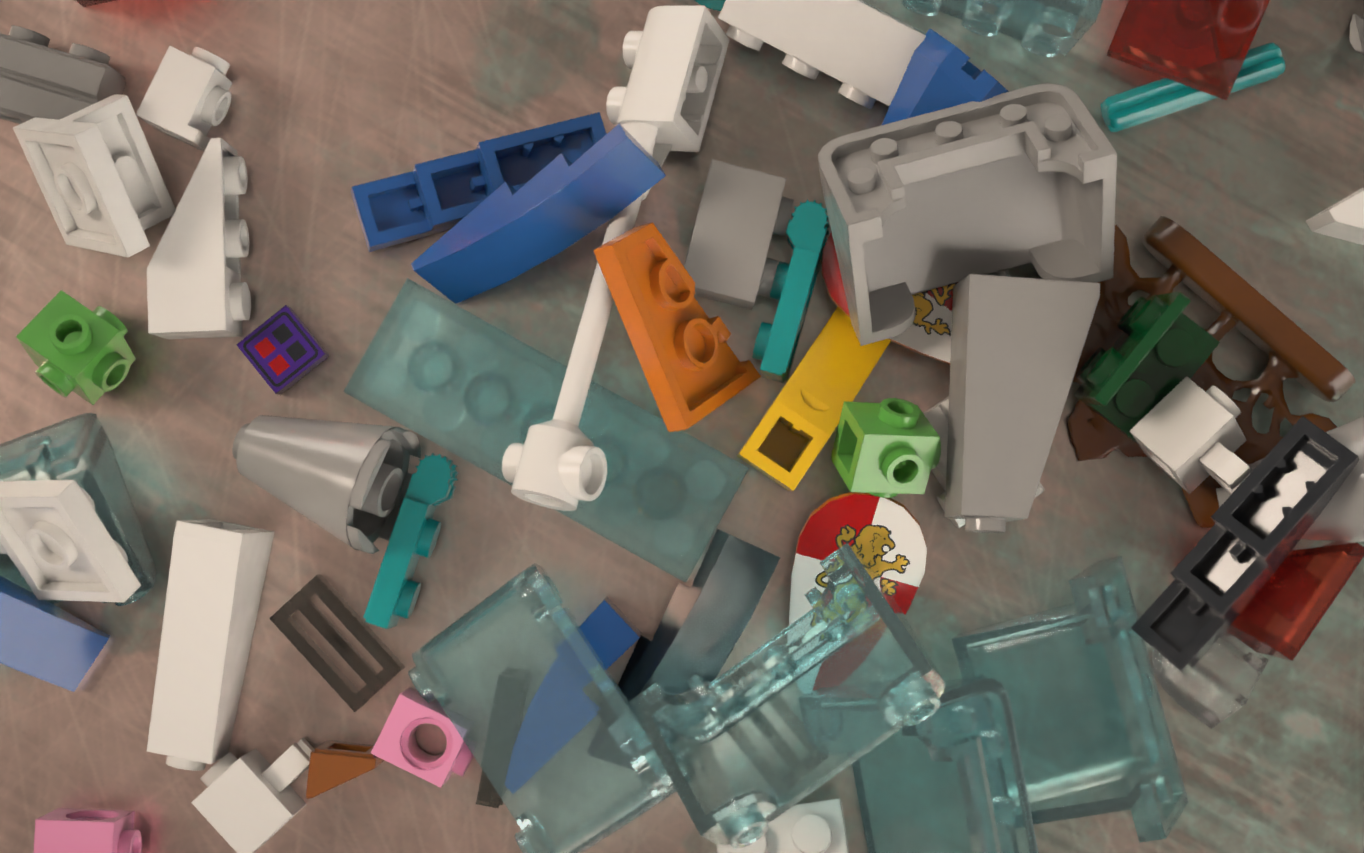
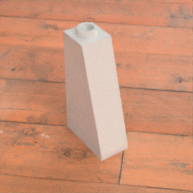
M215 519L177 520L147 744V752L167 755L166 764L168 766L184 770L201 771L205 769L206 763L212 764L229 752L275 531Z

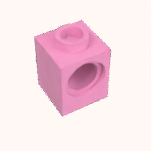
M409 687L399 694L371 754L441 788L450 778L452 772L462 777L465 774L480 741L470 737L478 720ZM430 723L442 729L447 740L444 753L430 755L419 748L416 742V730L420 724Z
M58 808L35 819L34 853H141V832L134 830L135 811Z

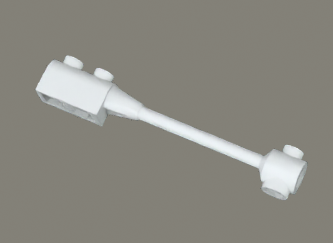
M657 6L652 8L648 12L643 31H629L624 38V62L628 68L632 69L627 87H613L607 97L606 110L610 122L616 126L620 123L659 163L660 167L664 164L670 151L699 152L730 40L706 6ZM650 189L609 220L602 245L634 228L641 201L647 197ZM598 261L553 419L530 426L525 444H510L502 460L503 476L506 481L513 483L511 489L513 495L539 506L562 511H575L579 500H595L601 494L607 476V461L604 452L600 448L594 447L593 442L578 428L614 301Z

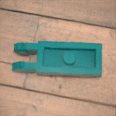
M807 199L805 203L800 202L798 207H794V213H791L793 219L789 220L786 235L788 236V244L793 251L790 264L779 261L770 298L779 300L773 324L761 323L752 358L762 361L760 367L762 377L781 383L787 381L790 375L820 269L823 247L827 241L826 235H829L827 229L830 226L827 222L829 220L826 214L827 208L824 209L822 203L818 204L816 200L809 202Z
M434 453L431 456L425 455L423 460L419 459V465L415 466L417 472L412 474L363 616L367 623L389 629L397 626L399 617L409 619L414 610L421 583L412 579L420 556L430 558L441 529V522L433 519L436 507L453 498L456 489L454 483L458 481L457 475L459 472L456 470L458 466L453 464V460H448L446 456L442 457L441 454L437 456Z

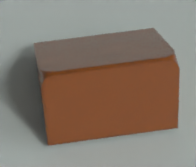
M326 741L311 751L306 799H311L375 769L384 760L371 754L374 745Z

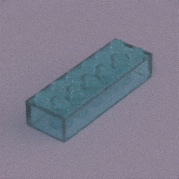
M407 278L343 392L512 486L513 483L506 481L502 472L504 453L512 443L525 444L530 426L553 419L567 366ZM591 380L578 428L593 442L594 447L600 448L605 454L607 461L605 485L601 494L595 500H579L575 511H556L686 583L747 474L749 467L682 430L668 433L664 420Z

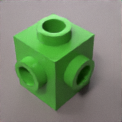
M62 290L16 336L33 362L39 367L35 371L36 375L47 386L65 398L73 391L92 405L105 392L112 391L123 382L129 372L130 365L136 360L123 337L128 332V329L115 315L102 306H97L91 311Z
M887 398L881 403L844 401L830 459L849 491L870 493L882 498H892L898 494H925L931 469H935L940 460L941 441L937 431H935L918 405L898 398Z

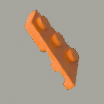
M653 222L634 227L593 250L668 433L689 429L761 377L750 360L740 362L729 347L727 340L731 333L719 316L709 318L695 299L694 280Z

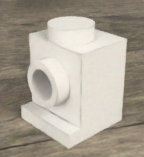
M169 46L136 115L153 128L204 152L210 141L207 134L211 126H217L222 122L231 103V92H229L232 82L225 76L230 64L215 54L199 47H194L192 54L189 55Z

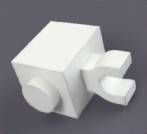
M1186 376L1130 430L1143 452L1189 494L1209 475L1228 493L1232 494L1252 472L1251 468L1234 454L1247 441L1235 419L1241 414V411L1224 392L1214 385L1205 392Z
M302 738L298 743H294L272 765L256 748L241 756L238 760L229 752L200 778L207 788L191 803L237 853H254L306 805L290 784L309 768L310 754L314 748L305 738Z

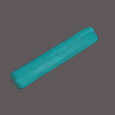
M1270 42L1107 97L1101 103V114L1107 129L1110 132H1118L1275 79L1285 71V60L1282 57L1280 47L1276 43Z

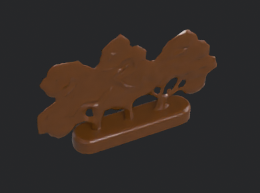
M1160 216L1143 238L1145 248L1168 269L1162 277L1140 278L1130 265L1127 237L1118 225H1115L1113 278L1096 282L1100 283V297L1072 383H1078L1081 386L1083 382L1076 378V375L1084 363L1098 348L1102 347L1105 351L1109 350L1124 333L1117 325L1131 307V305H1128V297L1133 292L1142 290L1150 294L1145 298L1149 300L1153 295L1173 293V289L1182 281L1220 314L1208 329H1204L1220 341L1225 334L1235 327L1269 356L1266 369L1256 380L1237 381L1226 377L1213 363V352L1191 378L1205 392L1212 385L1216 386L1240 409L1241 414L1235 419L1247 441L1234 452L1235 455L1247 465L1265 458L1283 438L1280 436V423L1285 418L1294 426L1304 416L1324 432L1337 428L1330 418L1314 413L1300 416L1291 414L1284 398L1283 381L1288 378H1294L1322 400L1336 402L1356 382L1354 376L1344 365L1191 233L1173 220ZM1242 388L1252 390L1246 402L1233 399L1234 392ZM1262 393L1269 396L1263 405L1269 410L1274 408L1269 432L1266 434L1257 433L1252 423L1253 407ZM1080 399L1078 400L1074 412L1067 418L1071 442L1076 449L1078 461L1106 458L1113 450H1120L1127 457H1148L1138 443L1133 442ZM1211 475L1190 494L1182 488L1194 519L1202 528H1212L1215 523L1211 516L1220 508L1216 488H1221L1222 486Z

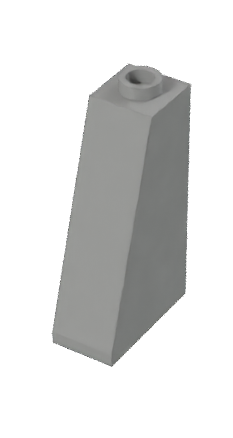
M969 274L953 286L945 518L965 519V531L1005 533L1006 522L1028 519L1100 297V283Z

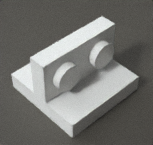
M114 94L60 120L35 117L13 127L66 245L130 257L150 246L144 230L173 216L176 209L128 95Z

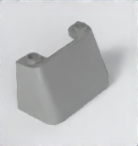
M1050 83L1032 85L999 94L982 102L972 101L843 135L829 141L821 148L818 154L821 185L851 324L861 346L895 337L904 333L912 326L916 317L912 294L957 283L969 274L986 275L1032 262L1036 271L1043 279L1096 283L1113 278L1117 152L1080 97L1068 87Z

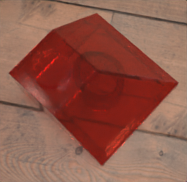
M1129 0L1106 56L1227 101L1270 0Z
M1299 541L1224 634L1247 650L1293 661L1363 559L1364 547L1358 542Z

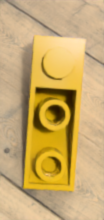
M837 306L737 454V457L788 492L794 491L839 424L844 401L853 402L891 341L885 339L861 346L851 324V319Z

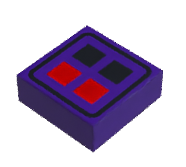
M287 305L236 344L274 393L282 395L329 357V354L292 308Z

